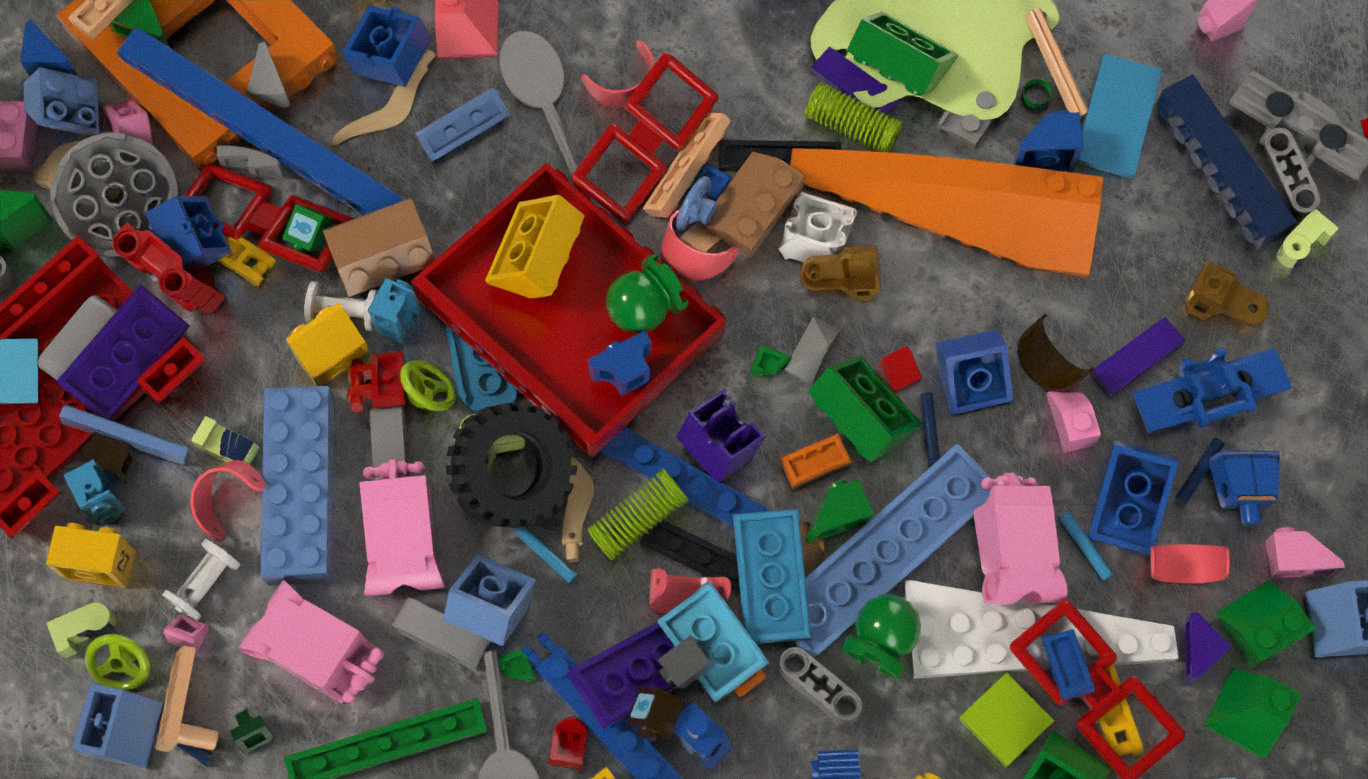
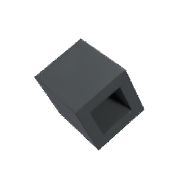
M693 636L687 637L658 659L663 667L659 672L664 680L671 687L675 684L678 688L682 689L715 666L699 641Z

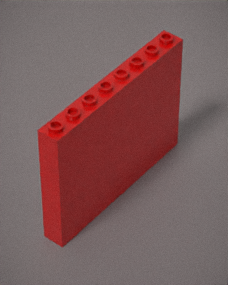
M547 162L411 281L416 297L534 406L544 409L546 415L555 416L560 421L558 427L566 429L571 437L570 439L591 458L725 333L726 320L721 310L714 305H708L702 299L699 291L691 285L687 286L679 279L677 272L670 267L684 289L679 292L681 300L686 299L689 304L688 308L679 314H673L668 310L665 320L656 329L647 332L651 340V354L645 358V362L650 368L649 382L623 396L620 395L617 388L610 382L598 381L594 383L588 373V359L604 352L615 341L623 342L637 335V333H629L620 329L611 320L606 309V295L609 287L620 275L630 271L643 272L641 262L655 253L647 246L642 247L635 241L633 234L626 227H620L612 220L611 215L603 207L598 208L594 205L586 192L581 188L576 189L569 183L567 176L560 169H553ZM560 195L585 215L580 226V233L572 245L569 259L562 269L558 279V286L552 296L528 298L485 282L519 202Z

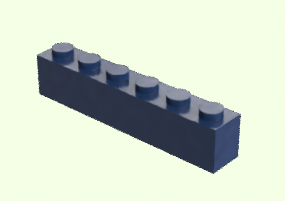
M1192 74L1163 89L1156 103L1160 116L1171 124L1176 139L1181 144H1184L1191 153L1194 165L1203 170L1208 178L1211 189L1215 193H1219L1225 202V208L1229 215L1236 218L1242 226L1245 238L1259 250L1289 234L1297 222L1196 77Z

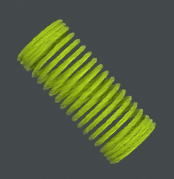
M820 82L816 86L805 108V117L811 120L815 119L816 123L820 121L821 125L824 124L825 127H829L831 130L834 129L835 132L839 131V134L844 133L845 137L849 136V139H854L859 144L868 145V148H873V151L890 152L902 128V120L895 117L890 119L889 114L885 117V112H882L880 115V110L875 112V107L872 109L870 105L866 107L865 102L862 104L860 100L856 102V98L851 100V95L846 98V93L842 94L841 90L837 92L836 88L832 90V86L826 85V83ZM881 137L879 145L876 147V144Z
M662 468V471L659 470V473H656V477L667 492L654 477H651V480L662 495L647 480V484L658 499L645 484H642V487L655 505L641 488L637 489L651 509L635 491H633L634 496L646 512L631 495H628L643 518L627 499L624 498V502L638 521L624 504L619 502V505L634 525L618 506H615V509L631 531L612 509H610L611 514L619 522L626 534L608 513H606V517L614 525L621 537L614 531L607 520L601 517V520L612 532L619 544L599 520L596 521L597 524L593 523V525L588 527V532L594 541L611 560L621 555V551L625 552V547L630 548L629 543L634 544V539L639 541V536L643 537L644 533H648V529L653 530L652 524L657 526V521L662 523L661 517L666 519V514L671 515V511L675 512L674 505L680 508V505L683 506V503L686 504V501L688 502L687 496L664 468Z

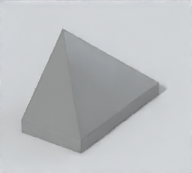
M261 42L258 46L246 94L283 108L290 107L291 105L266 42Z
M813 317L784 371L812 385L837 341L841 330Z

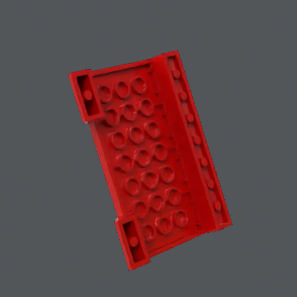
M77 236L0 304V339H38L39 359L43 351L89 297L97 295L118 310L133 291L105 265L100 256L81 237ZM180 337L170 350L136 380L139 384L138 388L110 421L114 422L144 393L160 403L195 371L206 358L188 340ZM39 367L38 403L0 404V528L11 539L61 494L50 480L82 451L85 443L91 441L93 436L91 433L61 423L59 415L63 406L66 405L93 415L95 414L55 382L56 379Z

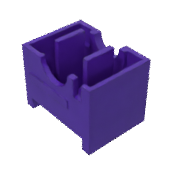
M724 390L690 411L676 436L718 484L752 461L766 437L754 423L746 424L738 417L735 410L736 403L733 400L727 405L725 399L728 395Z

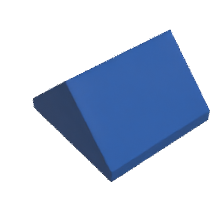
M31 19L27 21L20 62L28 75L31 76L41 67L78 76L69 59Z

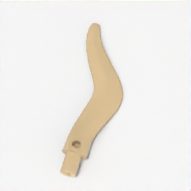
M427 48L406 87L397 85L385 107L343 127L333 137L331 144L338 146L355 136L389 129L401 124L409 115L417 87L421 79L429 71L427 66L435 58L436 54Z
M571 457V465H577V475H571L569 480L570 483L574 484L571 494H568L563 518L562 545L566 546V561L575 563L579 561V546L583 544L582 528L593 500L594 484L582 465L574 457Z

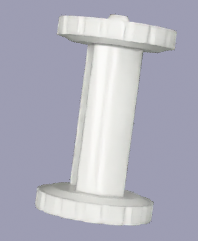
M312 281L308 286L305 298V321L307 323L317 318V314L323 308L334 306L339 302L349 317L364 319L365 330L373 332L375 328L368 313V308L378 290H370L366 300L321 294L320 283Z
M207 539L201 545L208 553L178 592L175 594L166 590L162 594L166 600L176 606L175 609L178 612H184L196 621L199 620L201 614L195 607L226 566L237 570L240 566V563L229 555L226 549L218 547ZM194 590L193 594L187 599L186 597Z

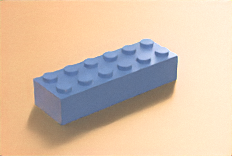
M329 386L264 388L263 479L266 482V488L262 491L260 576L267 585H280L282 580H285L288 584L333 583L335 398Z

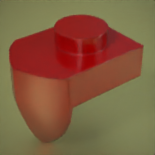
M576 716L564 718L556 724L548 760L549 765L581 770L588 732L585 724Z

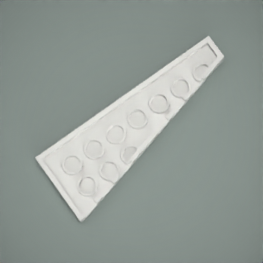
M912 580L904 581L905 599L911 602L917 610L921 622L919 642L911 651L913 679L1027 671L1010 651V643L1056 605L1035 604L1021 599L1017 600L1014 604H985L981 592ZM1077 609L1117 654V660L1113 663L1114 665L1171 662L1179 659L1174 626ZM1066 616L1026 647L1028 652L1044 670H1051L1042 644V637L1074 629L1087 667L1100 657L1097 651Z

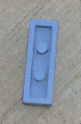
M492 87L415 134L426 155L433 162L510 115L499 93Z

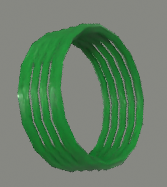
M1035 78L1029 80L1022 91L1023 102L1032 109L1045 108L1049 105L1053 96L1051 85L1043 79ZM1034 84L1044 86L1049 92V99L1044 103H1033L1026 97V88Z

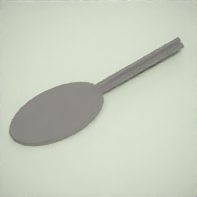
M530 31L512 33L506 38L500 50L499 61L503 80L509 91L520 102L532 108L543 109L572 176L580 164L554 107L564 87V72L561 60L552 45L542 36Z
M497 651L484 652L497 751L491 754L484 762L478 779H539L530 761L521 753L510 749Z

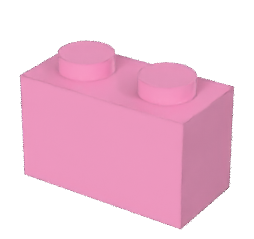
M0 101L1 172L32 173L38 124L24 110V101Z

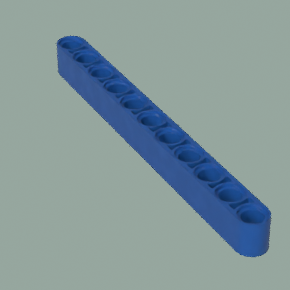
M134 28L117 50V55L124 62L260 150L276 158L279 162L361 215L369 214L405 200L143 30Z

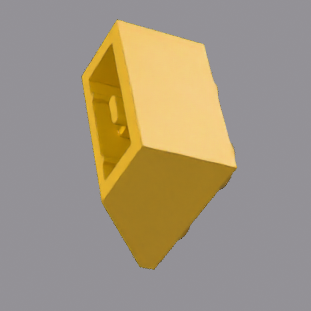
M339 302L334 306L323 308L317 314V318L308 324L297 326L290 333V336L286 338L296 360L316 386H323L349 368L353 359H361L370 353L365 340Z

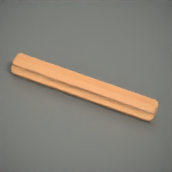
M1040 8L1031 10L1026 15V20L1063 101L1070 113L1079 112L1080 118L1088 113L1087 106L1046 17Z

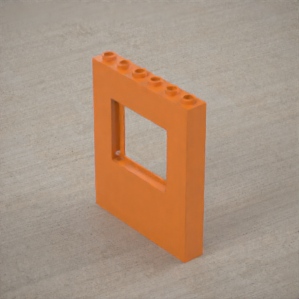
M74 0L56 14L68 34L133 101L147 112L148 117L199 170L218 159L217 146H234L241 141L242 137L124 62L116 52L127 37L113 33L108 25L92 40L74 26L68 17L85 0ZM150 0L166 39L215 1ZM226 0L270 44L268 50L288 100L298 90L308 87L313 78L319 73L330 69L339 58L334 43L291 0ZM254 58L224 83L271 113L276 108L281 107L246 94L255 61Z

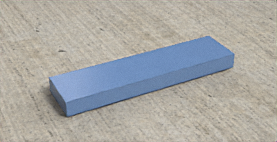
M67 405L63 406L59 415L61 423L91 434L95 432L127 443L134 449L183 466L186 465L189 451L183 445Z

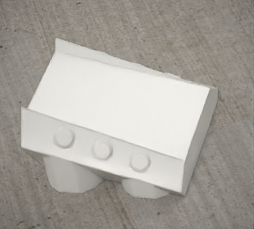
M800 192L793 204L790 218L785 224L779 251L785 260L791 258L801 262L811 256L838 255L845 248L857 213L856 209Z

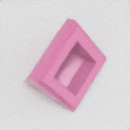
M178 615L164 628V635L168 643L178 647L188 646L196 648L195 653L197 654L209 626L183 615Z

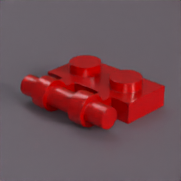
M403 351L372 354V363L364 364L363 360L359 358L351 361V367L348 369V381L351 383V387L347 392V400L353 412H361L366 400L372 401L373 408L405 405V390L400 380V372L405 365ZM371 379V384H363L366 380Z

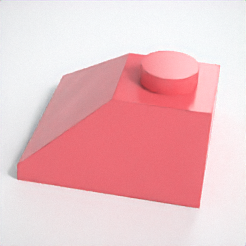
M435 0L437 57H497L499 2L497 0Z

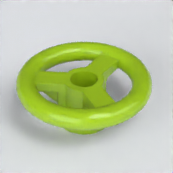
M422 360L409 361L402 367L400 372L401 384L407 393L409 401L414 406L422 409L427 408L432 411H446L453 407L456 402V389L450 378L441 369ZM420 370L432 374L439 381H434L433 379L426 377ZM436 393H447V399L445 401H433Z
M118 634L102 635L94 639L86 650V667L94 680L102 686L131 691L140 687L149 676L150 663L147 654L138 643L126 636ZM109 644L108 660L97 666L95 660L96 652L100 647ZM136 658L139 661L140 668H138L134 662ZM112 671L116 673L124 672L134 679L120 682L112 680L105 675Z

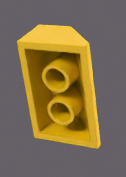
M560 195L519 202L485 282L528 298L552 296L558 286V279L562 269L569 259L572 245L580 233V226L585 215Z

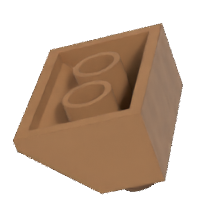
M752 152L716 201L718 206L711 221L707 225L700 223V226L720 237L729 246H736L741 254L751 260L803 188L805 175L779 158Z
M412 198L323 230L348 297L382 285L386 278L393 281L422 270L436 260Z

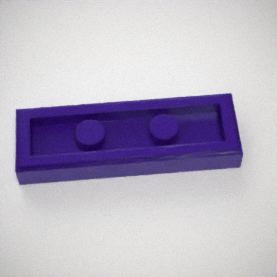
M830 46L810 69L813 75L829 86H832L833 89L836 88L837 92L841 90L842 94L846 93V98L851 95V100L856 98V102L858 99L853 92L868 90L870 96H875L887 90L886 86ZM901 98L882 107L875 108V112L880 110V115L882 112H885V117L888 114L890 115L900 103Z
M1164 317L1096 366L1091 374L1109 396L1112 397L1182 346L1186 340L1169 320Z

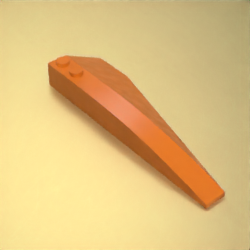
M792 149L790 166L805 175L804 185L823 192L830 191L842 196L841 199L862 203L870 206V210L881 214L883 212L896 216L897 220L942 237L947 235L960 240V243L971 248L972 246L989 251L990 255L1001 259L1002 257L1016 261L1017 265L1028 269L1087 277L1090 275L1101 206L1103 177L987 161L917 154L831 149Z

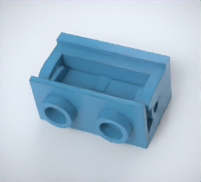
M386 278L369 306L368 313L377 333L404 345L407 341L406 335L413 324L412 314L421 316L422 313L411 285L402 280L394 282Z
M94 459L64 474L80 509L96 525L111 523L119 517L120 513L126 511V508L116 498L110 486L113 484L111 478Z

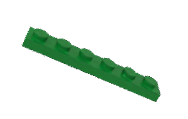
M478 698L283 758L289 779H335L488 732L480 701Z

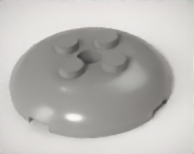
M112 132L91 136L73 146L60 160L50 188L52 210L56 221L64 233L71 240L77 236L81 237L98 255L121 257L113 250L112 242L115 234L120 231L126 222L141 231L150 230L146 212L178 196V184L173 169L157 148L137 137L125 133ZM113 189L124 191V197L118 204L108 201V194Z

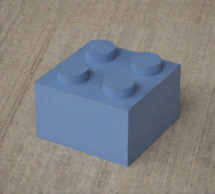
M477 554L449 590L443 620L503 646L530 607L536 579Z

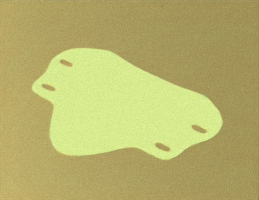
M836 0L816 23L811 35V48L816 60L829 46L835 51L840 49L847 50L861 19L882 11L957 53L958 56L935 89L919 96L907 91L905 84L898 80L891 81L882 77L879 74L880 70L856 62L853 59L854 55L848 52L844 56L846 59L880 83L887 85L886 91L875 96H870L868 90L853 92L861 103L865 102L866 106L870 105L871 108H878L904 96H917L963 117L974 115L979 120L998 118L1009 110L1016 98L1020 80L1023 46L1028 40L1035 38L1026 20V15L1031 10L1040 8L1047 14L1046 20L1052 30L1059 22V13L1052 0ZM984 91L992 93L995 97L993 107L990 109L980 108L976 103L979 93Z

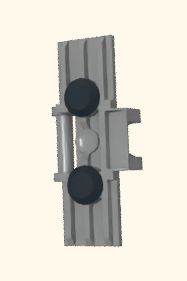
M1252 69L1229 102L1268 127L1258 142L1263 146L1266 136L1275 128H1291L1306 137L1308 142L1305 147L1311 154L1308 155L1302 150L1300 152L1308 168L1315 158L1318 157L1357 181L1368 165V139L1340 123L1341 119L1337 117L1339 113L1337 110L1303 90L1299 93L1293 90L1291 93ZM1275 136L1270 140V145L1277 151H1284L1288 147V142L1279 136ZM1291 152L1287 157L1294 156V153Z

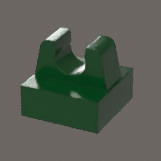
M247 709L235 715L239 726L230 730V733L244 755L274 739L269 726L260 715L253 718Z

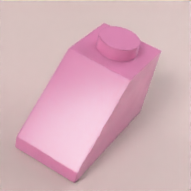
M1208 0L1204 3L1198 16L1199 27L1203 33H1207L1212 42L1244 29L1258 0Z
M127 100L102 105L112 133H125L153 145L148 114L135 101Z
M1074 386L1064 392H1047V399L1063 452L1067 453L1095 446L1101 436L1093 406L1079 386Z
M1283 527L1276 529L1266 540L1271 579L1336 576L1345 568L1343 560L1307 531H1295L1293 527Z

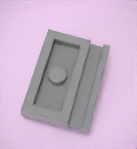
M984 91L978 94L976 103L982 109H990L995 103V97L992 93ZM946 110L937 123L936 129H942L950 137L975 149L993 119L979 120L974 115L963 117Z

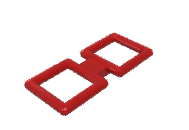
M663 53L625 103V109L638 119L629 133H626L616 124H610L572 174V182L624 223L629 222L667 170L666 165L654 156L653 153L662 141H665L674 150H682L718 101V93L670 53ZM667 67L704 97L678 135H675L640 106ZM614 139L652 169L625 207L621 206L586 177Z
M214 163L205 166L184 195L200 196L213 177L256 193L235 225L223 222V234L233 239H240L248 229L263 235L258 242V247L261 250L319 273L324 272L333 260L328 244L319 258H315L274 242L291 217L295 205H305L333 217L332 223L336 225L353 220L350 216L296 195L289 196L282 208L267 203L266 201L272 193L270 185ZM219 223L214 224L215 229L220 227Z
M1062 600L1012 641L1009 649L1057 705L1066 704L1070 699L1061 700L1056 682L1026 649L1044 632L1066 616L1100 655L1096 661L1087 667L1095 692L1079 696L1091 710L1077 721V728L1121 779H1139L1185 739L1186 733L1136 676H1130L1119 686L1110 678L1105 670L1116 662L1117 654L1069 600ZM1133 692L1169 734L1129 767L1093 725Z

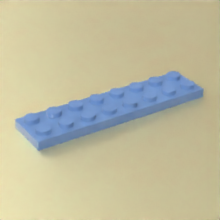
M958 443L805 578L811 639L792 641L798 648L803 649L816 660L856 623L858 612L870 599L881 594H889L974 517V509L980 507L988 500L991 490L983 489L981 482L984 478L991 477Z

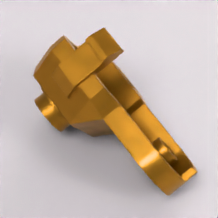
M875 245L846 247L838 255L811 256L802 263L800 281L810 290L841 289L856 301L873 300L880 292L881 267L878 248Z
M1211 261L1203 264L1185 298L1188 314L1201 321L1223 314L1243 325L1255 326L1264 321L1269 314V303L1264 296L1239 284L1235 273L1229 271L1228 267ZM1197 305L1205 309V313L1194 309V306ZM1249 306L1255 308V313L1250 312Z

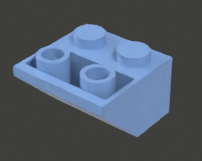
M39 67L24 82V110L40 126L88 136L98 135L97 80Z
M1368 580L1349 581L1305 592L1309 619L1316 628L1311 632L1315 657L1368 654Z
M91 683L72 750L85 757L147 769L164 703L122 689Z

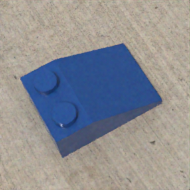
M1114 440L1088 538L1150 555V547L1155 546L1179 464L1178 457Z

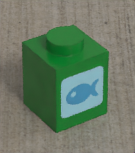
M296 204L282 239L292 243L290 248L307 255L309 251L320 252L325 241L323 230L330 228L333 217L311 207Z

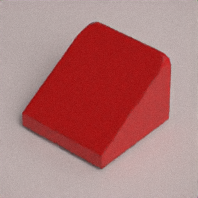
M908 346L880 359L879 368L894 393L922 379Z

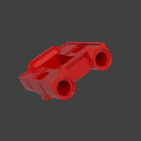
M126 222L120 231L115 234L112 246L116 254L125 258L142 273L155 275L159 279L158 284L161 291L189 312L195 309L202 314L213 313L226 298L215 287V276L205 268L185 270L183 268V258L150 230L141 231Z

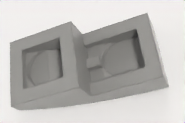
M217 146V158L224 168L249 169L252 178L255 180L284 178V172L279 160L268 154L238 146Z

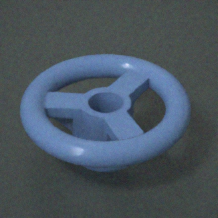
M701 177L686 196L676 221V228L680 233L686 232L696 221L707 225L714 216L718 203L708 198L712 187V181L709 177Z

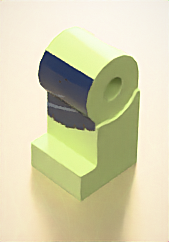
M1314 209L1284 240L1277 254L1279 262L1287 268L1300 266L1309 254L1310 248L1317 241L1325 246L1339 228L1317 209Z
M207 416L204 417L191 440L199 451L224 463L240 460L251 464L260 448L250 439L219 425L217 421Z
M95 602L46 622L57 652L64 658L78 653L75 644L95 635L102 636L111 633L116 625V617L105 605Z

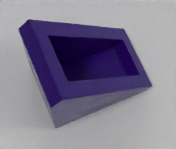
M1191 612L1184 619L1185 684L1192 685L1232 648L1196 612Z

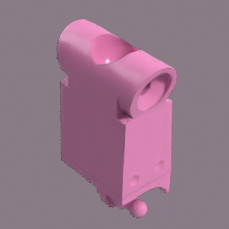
M389 459V463H382L379 467L368 466L363 470V475L367 479H373L374 477H381L383 479L359 482L368 561L364 590L365 597L392 594L393 591L402 585L411 586L420 591L447 588L445 576L437 557L431 488L427 486L426 475L407 477L410 473L421 474L424 472L425 466L420 461L408 464L405 461L397 462V459Z
M1004 473L1003 476H998L996 479L987 477L981 482L983 489L991 490L988 500L973 510L982 572L986 575L982 588V597L985 604H1014L1019 599L1035 604L1060 603L1067 598L1066 580L1058 568L1060 556L1050 486H1037V480L1034 478L1023 479L1014 473Z
M282 580L269 600L265 615L251 627L237 648L240 652L251 657L273 662L342 705L344 701L346 703H353L358 692L364 690L368 683H373L375 680L373 675L377 670L376 664L384 655L383 650L365 639L360 631L307 600L302 599L285 580Z

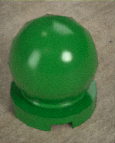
M656 254L650 255L641 262L643 272L630 271L620 275L610 285L607 292L606 309L611 320L620 329L629 333L639 334L643 331L646 333L652 331L665 320L668 310L673 314H679L688 308V300H681L679 292L684 290L681 283L666 263L660 266L656 262L658 260Z
M881 594L870 599L858 612L855 623L857 637L847 636L843 641L844 644L841 651L861 664L865 658L879 665L877 672L898 680L906 668L899 658L911 653L918 644L921 622L919 613L911 602L895 594Z

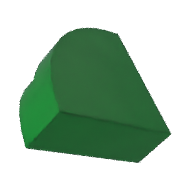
M761 345L749 371V376L756 378L774 376L786 367L790 356Z
M522 649L498 657L499 669L507 677L519 682L537 680L532 664L523 654Z

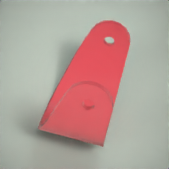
M637 39L635 41L636 47L651 69L654 65L653 55L647 45L640 39ZM585 74L581 76L583 84L593 98L602 105L614 109L625 108V103L639 86L638 84L626 90L614 91L600 87Z
M680 209L677 210L669 219L660 250L662 263L672 267L679 275V278L691 281L713 278L728 268L736 259L739 248L734 246L721 253H704L687 246L674 232L677 229L676 221Z
M240 460L228 461L207 470L196 480L191 490L190 506L193 517L200 528L216 541H223L227 537L225 529L214 512L211 497L213 482L218 472H231L256 491H263L266 488V482L260 473L249 463Z
M1169 544L1150 547V575L1155 580L1178 584H1203L1225 580L1229 577L1230 555L1228 547L1201 544Z
M662 568L651 570L649 608L655 614L664 616L709 581L712 582L723 599L727 601L731 593V583L727 577H683L667 575L666 571Z

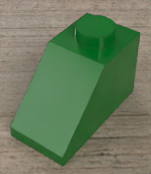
M133 0L109 24L111 31L118 35L128 37L134 28H139L169 47L150 0Z
M840 480L828 487L829 490L820 500L805 536L807 544L862 527L870 520L874 513L859 480L849 483L846 480Z

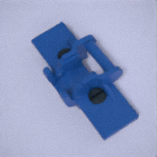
M1223 347L1214 350L1212 358L1196 364H1194L1192 358L1182 360L1179 366L1180 378L1132 392L1148 434L1188 421H1196L1199 428H1204L1210 422L1244 411L1252 413L1256 411L1255 400L1291 389L1292 386L1275 348L1226 363L1225 355L1227 352ZM1229 395L1236 399L1234 402L1205 410L1203 407L1204 403Z

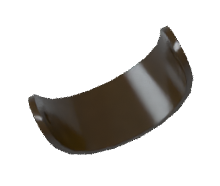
M1045 313L1023 332L1018 341L1017 354L1021 366L1034 382L1050 391L1064 392L1076 386L1095 368L1092 366L1090 369L1084 370L1076 367L1058 352L1045 332L1043 322L1048 316Z

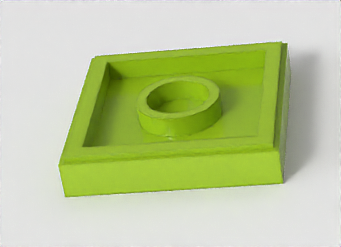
M1005 673L959 717V720L1005 768L1054 722L1008 673Z

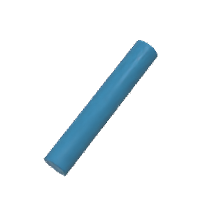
M1070 511L1061 515L1059 520L1101 579L1105 581L1114 573Z
M518 527L515 534L569 584L578 577V574L528 527Z

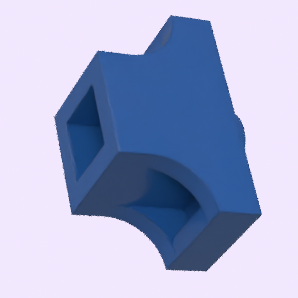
M643 331L623 342L615 341L604 352L588 359V373L594 383L598 381L610 382L617 388L621 396L648 383L650 368L645 362V358L651 354V340L647 333Z

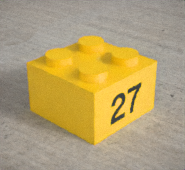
M67 523V527L55 525L46 564L64 580L128 589L136 551L127 542L128 540L119 534L118 530L100 527L99 531L87 530V527L81 524Z

